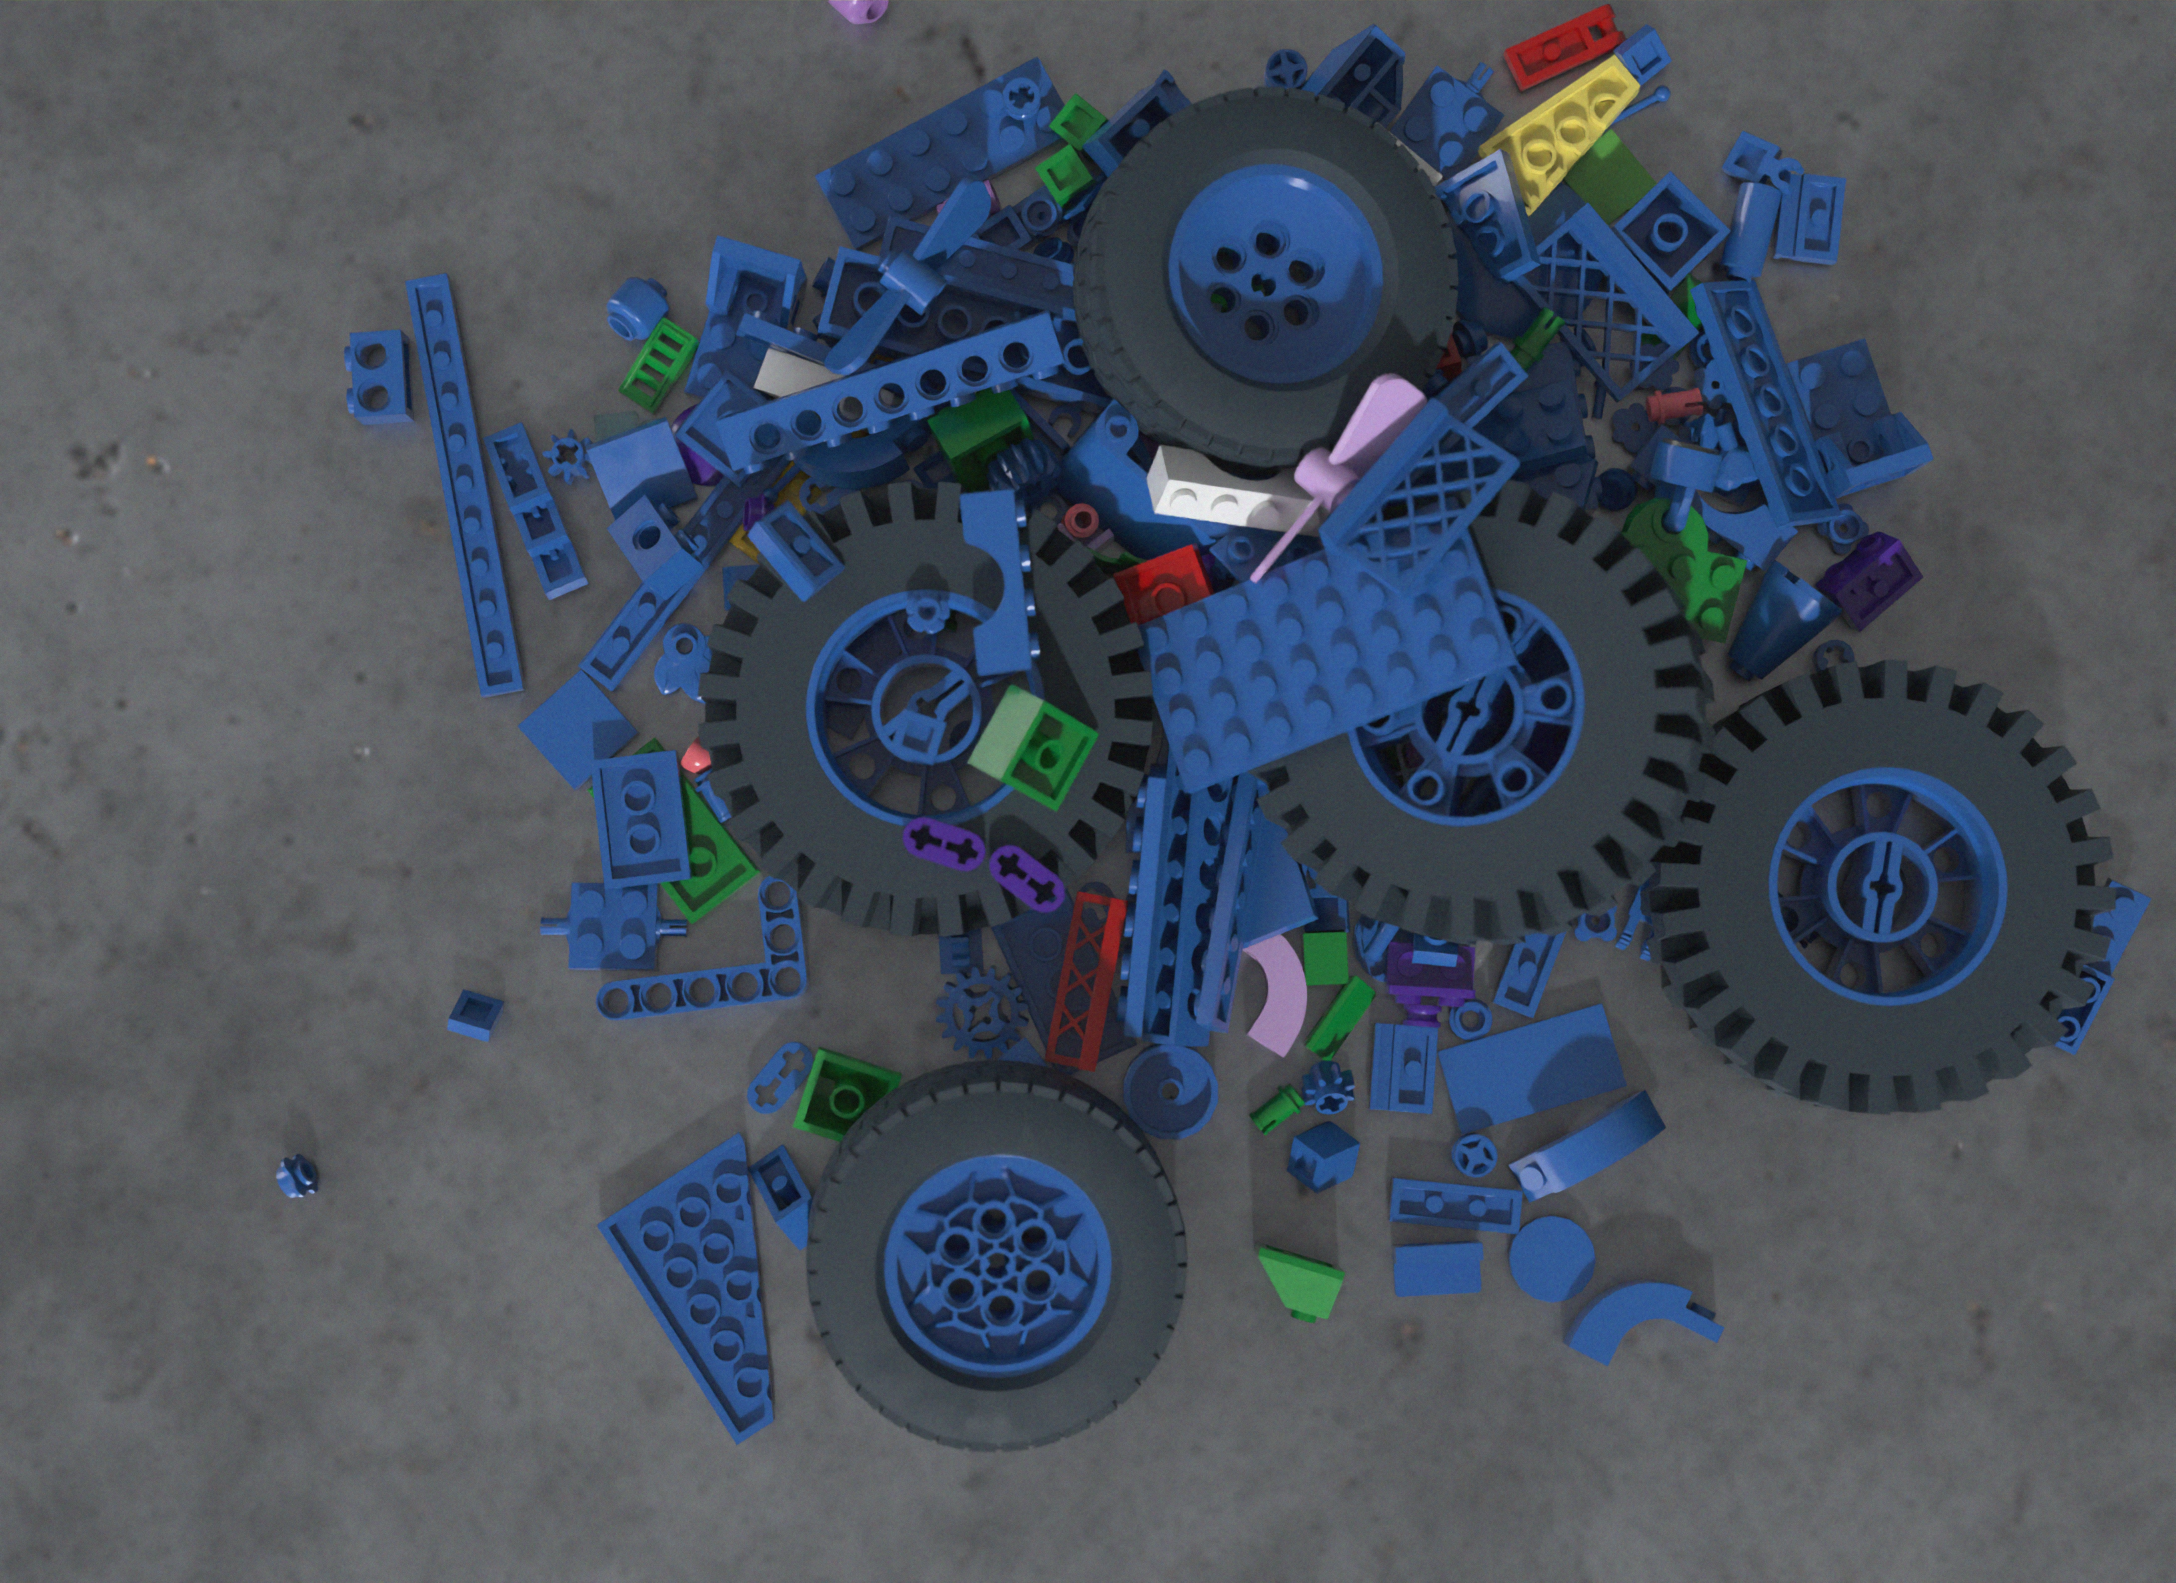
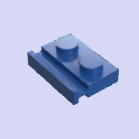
M1786 172L1783 175L1782 181L1789 183L1794 190L1792 194L1782 193L1777 213L1773 258L1779 259L1782 257L1790 258L1793 261L1834 265L1838 259L1846 178L1805 173L1798 175Z
M1374 1023L1368 1109L1432 1114L1438 1028Z

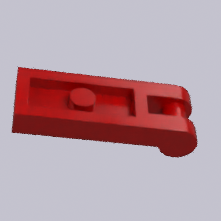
M1606 4L1505 49L1503 55L1520 91L1529 89L1604 54H1610L1614 52L1615 48L1626 41L1627 38L1623 30L1618 31L1613 21L1616 15L1611 5ZM1598 27L1602 38L1594 41L1589 29Z

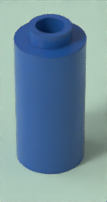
M1746 182L1740 185L1729 227L1731 232L1727 235L1719 266L1723 271L1727 272L1726 277L1728 279L1751 282L1752 278H1758L1762 275L1782 196L1781 191L1753 182Z

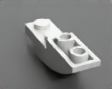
M768 348L753 389L779 398L846 375L834 374L825 366ZM881 388V397L885 403L895 406L904 401V399L894 396L895 393ZM847 396L841 399L840 411L845 417L856 419L863 414L862 403L857 398ZM867 428L860 429L864 432L869 433Z

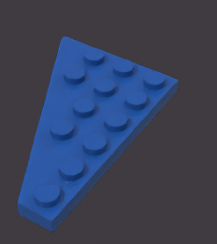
M738 1132L597 1224L602 1235L736 1445L775 1420L746 1142L742 1133Z

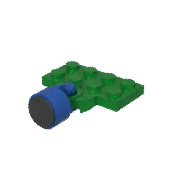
M1663 438L1662 442L1658 441L1649 474L1650 478L1658 480L1654 499L1642 504L1638 503L1627 515L1620 532L1646 556L1674 589L1686 607L1683 611L1687 619L1697 630L1700 638L1725 644L1747 560L1708 551L1709 534L1704 519L1690 505L1695 489L1713 492L1722 456L1718 455V450Z

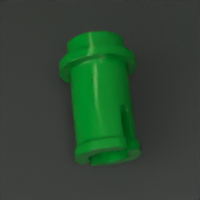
M1290 1083L1284 1088L1281 1085L1277 1087L1279 1090L1277 1094L1249 1114L1250 1118L1265 1136L1294 1112L1298 1115L1302 1112L1300 1108L1305 1104L1304 1100Z

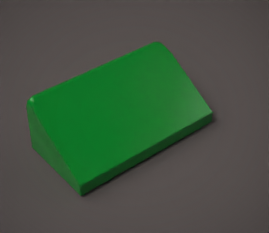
M1356 975L1348 977V983L1343 984L1303 1041L1304 1047L1324 1061L1332 1060L1376 996V992Z

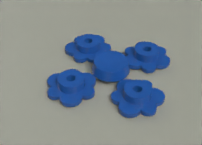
M1660 343L1655 347L1651 344H1644L1640 348V356L1658 357L1667 347L1664 343ZM1674 355L1639 384L1642 388H1649L1653 385L1658 390H1664L1662 394L1687 391L1681 387H1670L1673 381L1672 374H1676L1680 368L1678 361L1673 359ZM1715 359L1709 361L1705 369L1699 368L1694 372L1693 377L1697 383L1693 385L1692 389L1698 388L1700 390L1701 402L1707 401V405L1711 409H1718L1721 407L1722 402L1731 403L1725 393L1724 382ZM1632 362L1629 363L1630 371L1632 368ZM1639 363V372L1649 364ZM1713 381L1718 382V387L1716 389L1712 388L1711 386ZM1640 403L1631 404L1629 409H1618L1612 416L1613 425L1616 427L1613 431V438L1617 442H1624L1625 448L1630 452H1638L1658 426L1657 421L1650 422L1648 420L1647 412ZM1691 416L1665 420V423L1670 425L1681 424L1678 429L1679 438L1689 444L1694 442L1691 440L1694 428L1684 426V422ZM1633 423L1638 424V430H1632L1631 426ZM1701 436L1697 437V440H1696V441L1698 442L1699 446H1700V437H1701Z

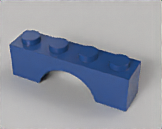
M1662 424L1656 428L1628 463V465L1635 469V472L1631 475L1632 479L1650 493L1658 483L1657 479L1649 477L1658 441L1662 442L1663 438L1684 442ZM1695 489L1690 505L1704 519L1709 534L1708 538L1716 545L1724 539L1736 548L1731 556L1747 560L1746 568L1750 571L1756 565L1766 571L1798 532L1793 526L1777 528L1774 519L1768 511V507L1763 503L1743 511L1725 512L1709 506Z
M1013 489L960 495L964 541L966 544L978 547L990 554L1000 566L1005 580L1004 595L998 610L989 620L973 629L978 675L1032 671L1031 660H1040L1037 633L1028 634L1027 616L1035 615L1033 588L1024 589L1022 572L1031 571L1028 544L1019 545L1017 528L1026 526L1024 500H1015Z

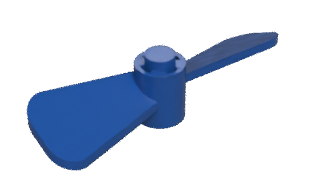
M969 175L959 182L914 253L905 248L900 254L893 250L886 257L878 271L883 274L880 283L888 290L831 349L824 362L828 370L840 375H848L856 371L867 361L905 304L922 315L935 301L948 282L936 270L984 224L989 215L991 197L985 184L974 175Z

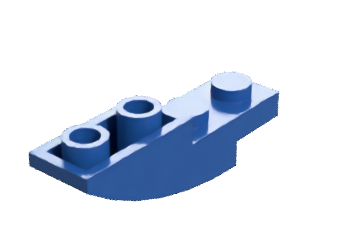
M2109 877L2104 887H2116L2115 910L2095 915L2092 933L2111 938L2106 959L2084 964L2079 978L2095 986L2085 1006L2063 1009L2057 1017V1020L2068 1031L2055 1046L2076 1055L2115 980L2112 973L2152 899Z

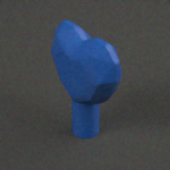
M1731 422L1716 426L1715 430L1722 449L1719 455L1722 456L1714 485L1715 490L1727 496L1735 493L1742 485L1755 486L1760 484V480L1753 470V461L1748 447L1738 445Z

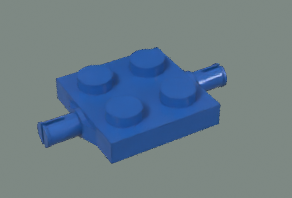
M1482 62L1478 63V66L1466 82L1455 79L1436 65L1389 131L1440 173L1445 181L1468 168L1478 154L1480 145L1488 140L1505 116L1486 102L1480 93L1491 75L1494 74V71L1489 67L1478 80V77L1487 66Z
M572 883L571 906L567 913V918L541 917V925L557 927L540 926L541 935H566L569 944L568 968L570 970L657 971V949L661 943L662 936L688 937V930L686 929L688 928V919H663L659 909L660 886L658 884L606 890L604 883Z

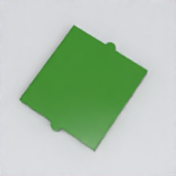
M1612 129L1602 135L1562 179L1566 186L1577 193L1585 203L1588 202L1608 226L1626 211L1629 212L1657 184Z

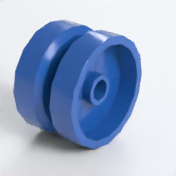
M1155 1043L1143 1048L1130 1061L1123 1077V1100L1130 1118L1143 1132L1159 1139L1180 1140L1197 1133L1211 1120L1218 1104V1082L1209 1061L1196 1048ZM1167 1083L1176 1084L1179 1090L1178 1096L1174 1098L1170 1095L1169 1099L1165 1098L1162 1094L1164 1085Z

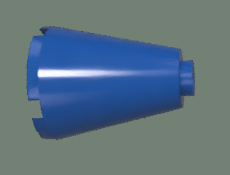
M1774 560L1767 569L1729 649L1728 655L1734 659L1729 667L1749 682L1754 675L1762 680L1838 619L1843 610L1803 579L1791 573L1784 565Z

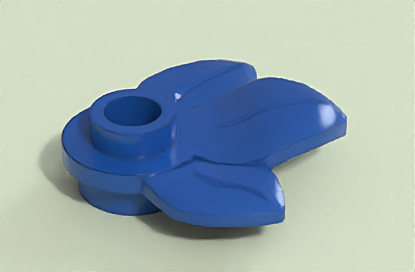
M679 623L672 626L666 632L663 638L664 654L655 665L654 679L663 695L670 694L682 687L684 692L693 700L705 704V701L698 696L700 673H707L709 671L713 652L707 646L710 635H703L692 624ZM681 638H688L692 641L693 646L690 651L683 653L677 650V641Z

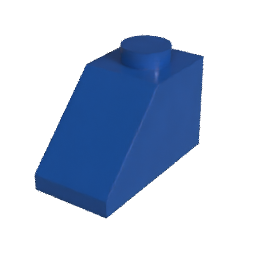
M782 1144L751 1165L748 1170L775 1223L800 1251L807 1246L809 1215L815 1190L787 1148Z

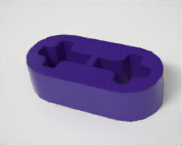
M920 817L909 822L903 831L904 846L909 853L956 870H973L985 858L986 848L983 840L977 834L931 818ZM923 824L929 825L931 827L930 834L943 839L941 847L926 844L923 850L917 849V841L910 838L912 830H921ZM965 838L973 840L972 848L978 851V856L976 859L969 858L966 864H961L958 862L959 854L947 850L946 846L948 841L963 844Z
M1006 845L993 853L989 867L992 876L1031 908L1039 912L1048 913L1056 910L1062 904L1065 897L1063 882L1024 850L1016 846ZM1015 853L1020 857L1017 865L1028 874L1024 880H1021L1012 873L1008 874L1006 878L999 873L1002 865L998 862V859L1002 854L1010 857ZM1031 877L1043 885L1049 880L1054 882L1056 886L1053 889V893L1057 896V899L1053 903L1045 900L1042 904H1038L1034 900L1037 892L1027 882Z

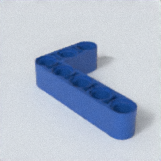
M768 876L761 882L758 888L766 963L613 981L599 989L596 995L598 1011L609 1020H629L790 1000L801 997L810 985V971L801 899L796 897L798 892L787 884L790 889L788 902L782 906H774L769 901L768 891L775 883L784 881ZM782 925L791 926L795 932V941L787 949L778 948L773 940L775 930ZM788 967L796 969L801 978L798 988L792 992L782 990L778 983L780 972ZM748 972L754 975L758 985L756 992L752 996L745 998L737 992L735 986L738 977ZM702 978L709 979L715 988L712 999L705 1003L699 1002L693 994L695 983ZM660 983L667 985L672 994L669 1004L663 1008L656 1007L650 998L653 987ZM620 988L627 994L629 1000L627 1008L617 1014L609 1008L608 997L612 991Z

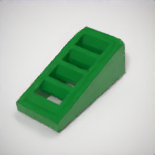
M662 317L618 391L655 415L696 354L699 345L698 339L667 318ZM667 336L682 345L679 352L663 343ZM657 351L674 361L671 367L654 358ZM648 365L665 376L662 382L644 372ZM638 379L656 390L653 397H650L634 386Z

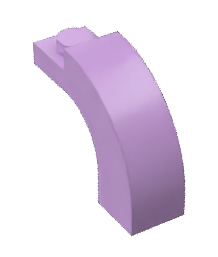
M1280 934L1242 950L1259 964L1266 982L1264 1004L1246 1034L1284 1058L1298 1036L1304 1021L1307 1005V986L1298 956L1285 937Z

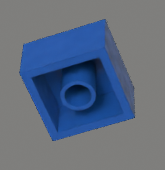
M1671 171L1611 228L1667 295L1708 257L1731 232Z

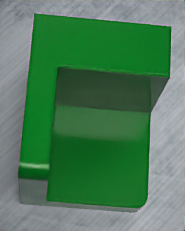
M1075 93L1049 127L1092 163L1094 160L1084 150L1082 145L1108 119Z
M1071 144L1035 167L1056 202L1065 210L1071 206L1068 200L1095 183L1094 178L1084 165L1080 154Z
M1346 932L1301 934V961L1305 975V986L1348 983Z

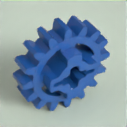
M975 964L972 967V976L969 977L962 970L957 971L955 975L958 984L955 985L947 981L943 986L949 997H938L936 1001L938 1006L945 1008V1012L936 1016V1022L947 1023L948 1026L942 1032V1038L954 1036L957 1039L953 1046L955 1051L961 1049L963 1045L968 1046L969 1058H974L978 1049L984 1051L987 1059L992 1058L994 1047H998L1001 1052L1006 1053L1010 1049L1007 1039L1019 1042L1022 1037L1016 1026L1025 1027L1028 1025L1029 1019L1020 1015V1011L1029 1008V1001L1018 1000L1017 997L1023 991V985H1017L1012 988L1009 985L1012 974L1008 972L1002 978L997 977L995 965L990 967L987 974H982L979 965ZM975 984L991 985L988 991L975 993L970 988L967 989V987ZM1004 995L1011 1007L1010 1020L1007 1015L1002 1013L1001 999ZM991 997H994L988 1013L992 1019L985 1016L972 1026L971 1024L975 1019L974 1015L977 1011L973 1004L981 1007L984 1002L987 1003ZM955 1003L963 1011L965 1023L961 1028L954 1014ZM991 1031L995 1035L998 1034V1036L989 1039L974 1038L978 1032Z

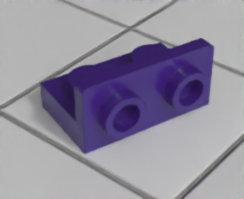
M1877 531L1864 537L1857 544L1856 549L1844 560L1830 566L1826 570L1824 577L1815 586L1820 593L1831 597L1837 607L1843 610L1842 615L1850 627L1861 632L1923 578V575L1899 539Z
M1390 942L1387 946L1385 994L1395 995V1003L1421 1004V996L1439 997L1438 1006L1464 1007L1465 999H1475L1476 990H1473L1475 947L1458 946L1456 967L1412 963L1413 943Z

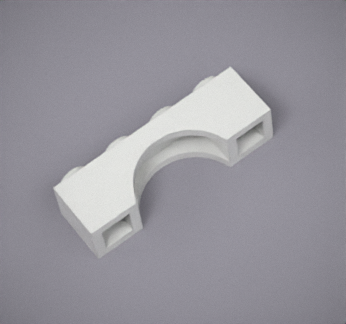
M1163 445L1159 446L1146 478L1155 513L1288 532L1315 499L1295 481V473L1298 467L1281 468L1278 475L1268 480L1250 481L1223 472L1213 465L1202 453ZM1321 504L1297 534L1319 537L1318 529L1327 520L1330 511Z

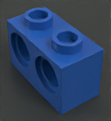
M401 329L349 333L350 346H345L344 348L345 367L348 372H352L353 388H347L346 392L349 413L354 414V418L363 425L414 422L409 337ZM376 348H385L386 356L384 361L377 366H369L368 356L370 352ZM382 389L387 390V402L380 408H371L370 399L373 393Z

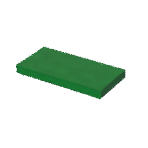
M654 737L632 755L663 752L666 750L658 739ZM680 769L693 879L660 884L689 922L694 925L761 873V871L725 825L719 823V819L701 794L697 793L693 784ZM591 786L587 790L594 798L593 786Z

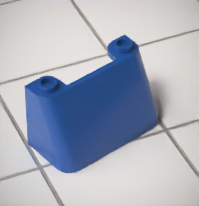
M1114 399L1094 418L1059 460L1058 465L1062 472L1056 478L1058 485L1055 486L1056 490L1072 505L1084 503L1093 507L1098 514V527L1104 532L1110 529L1114 534V541L1135 557L1149 561L1195 543L1201 556L1209 554L1211 552L1210 548L1230 531H1233L1237 525L1154 512L1146 479L1148 473L1126 455L1138 438L1139 428L1137 421L1128 410Z

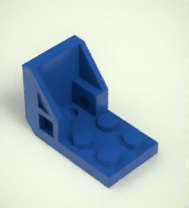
M717 235L712 251L705 303L709 313L684 390L686 395L702 399L727 368L752 388L754 387L768 348L736 336V330L745 313L752 316L754 311H759L778 320L776 326L793 332L803 305L808 281L801 260ZM756 390L768 401L773 400V396Z
M1865 338L1786 363L1835 498L1910 475L1934 460L1928 442L1903 413L1898 412L1891 415Z

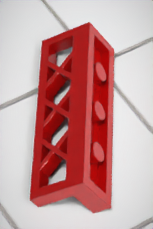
M1077 891L1044 1061L1095 1072L1127 910V900ZM1084 901L1109 906L1106 924L1090 934L1081 920ZM1080 926L1087 937L1076 944ZM1105 931L1100 949L1094 937ZM1090 941L1100 956L1098 967L1082 976L1072 962L1074 951ZM1072 969L1078 980L1068 986ZM1096 974L1092 991L1085 980ZM1082 984L1092 998L1090 1009L1074 1019L1064 1004L1066 993ZM1064 1012L1070 1022L1060 1028L1062 1013ZM1088 1016L1084 1034L1078 1022ZM1074 1026L1083 1040L1080 1058L1055 1054L1058 1036Z

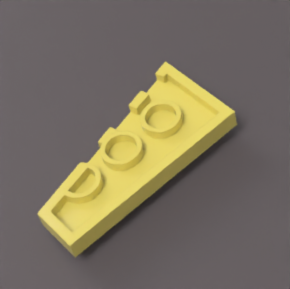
M1614 54L1480 145L1478 154L1484 159L1499 149L1510 153L1525 210L1530 217L1639 92L1640 85Z

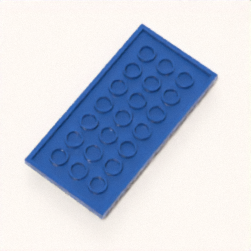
M1455 495L1445 499L1447 512L1462 509L1459 499ZM1440 501L1415 511V517L1441 513ZM1409 514L1397 519L1409 518ZM1454 521L1448 522V527H1450ZM1442 523L1416 527L1418 545L1435 543L1443 535ZM1469 526L1406 599L1342 555L1340 558H1337L1326 549H1323L1263 574L1256 584L1250 579L1138 626L1144 646L1137 651L1144 671H1150L1153 697L1185 791L1188 793H1194L1519 663ZM1410 528L1385 532L1386 550L1412 546ZM1379 533L1360 536L1352 548L1361 554L1380 551ZM1420 555V556H1419V557H1420V561H1421V559H1422L1425 555ZM1407 557L1388 560L1389 573L1403 582L1414 569V558ZM1374 562L1382 568V562Z

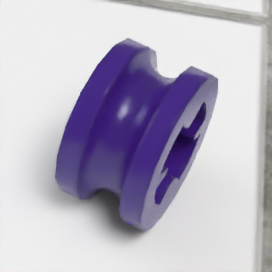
M1404 1004V1009L1408 1012V1016L1403 1020L1402 1025L1441 1028V1022L1437 1020V1014L1442 1012V1006Z

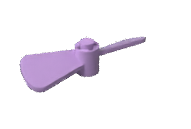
M1385 374L1374 380L1332 454L1326 448L1320 447L1311 451L1301 461L1295 473V481L1315 499L1250 577L1255 584L1271 567L1318 507L1322 504L1333 513L1359 483L1361 478L1366 475L1428 403L1425 396L1404 378L1396 374Z

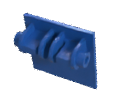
M1236 526L1233 531H1230L1210 548V551L1216 557L1215 565L1212 567L1213 573L1220 580L1232 579L1234 577L1240 583L1250 580L1256 569L1287 532ZM1296 534L1266 573L1317 551L1301 534Z

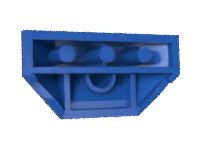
M1372 24L1334 48L1300 87V90L1315 92V97L1322 94L1343 102L1346 109L1352 106L1372 118L1371 123L1373 125L1378 122L1386 128L1401 111L1403 65L1405 64L1406 53L1377 25Z

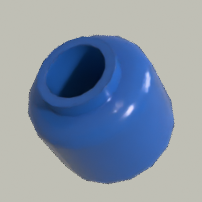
M639 277L628 278L606 304L609 314L607 322L610 327L626 340L632 341L634 338L647 340L661 318H667L670 314L669 304L666 300L668 295L666 289L653 278H648L647 280Z

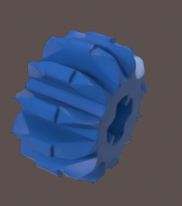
M1025 438L1017 445L1011 443L1007 450L998 452V458L988 464L989 472L986 478L991 491L1013 489L1015 500H1024V508L1032 502L1037 504L1038 500L1043 496H1049L1050 489L1058 485L1056 478L1062 472L1055 454L1041 439L1030 441L1028 438Z

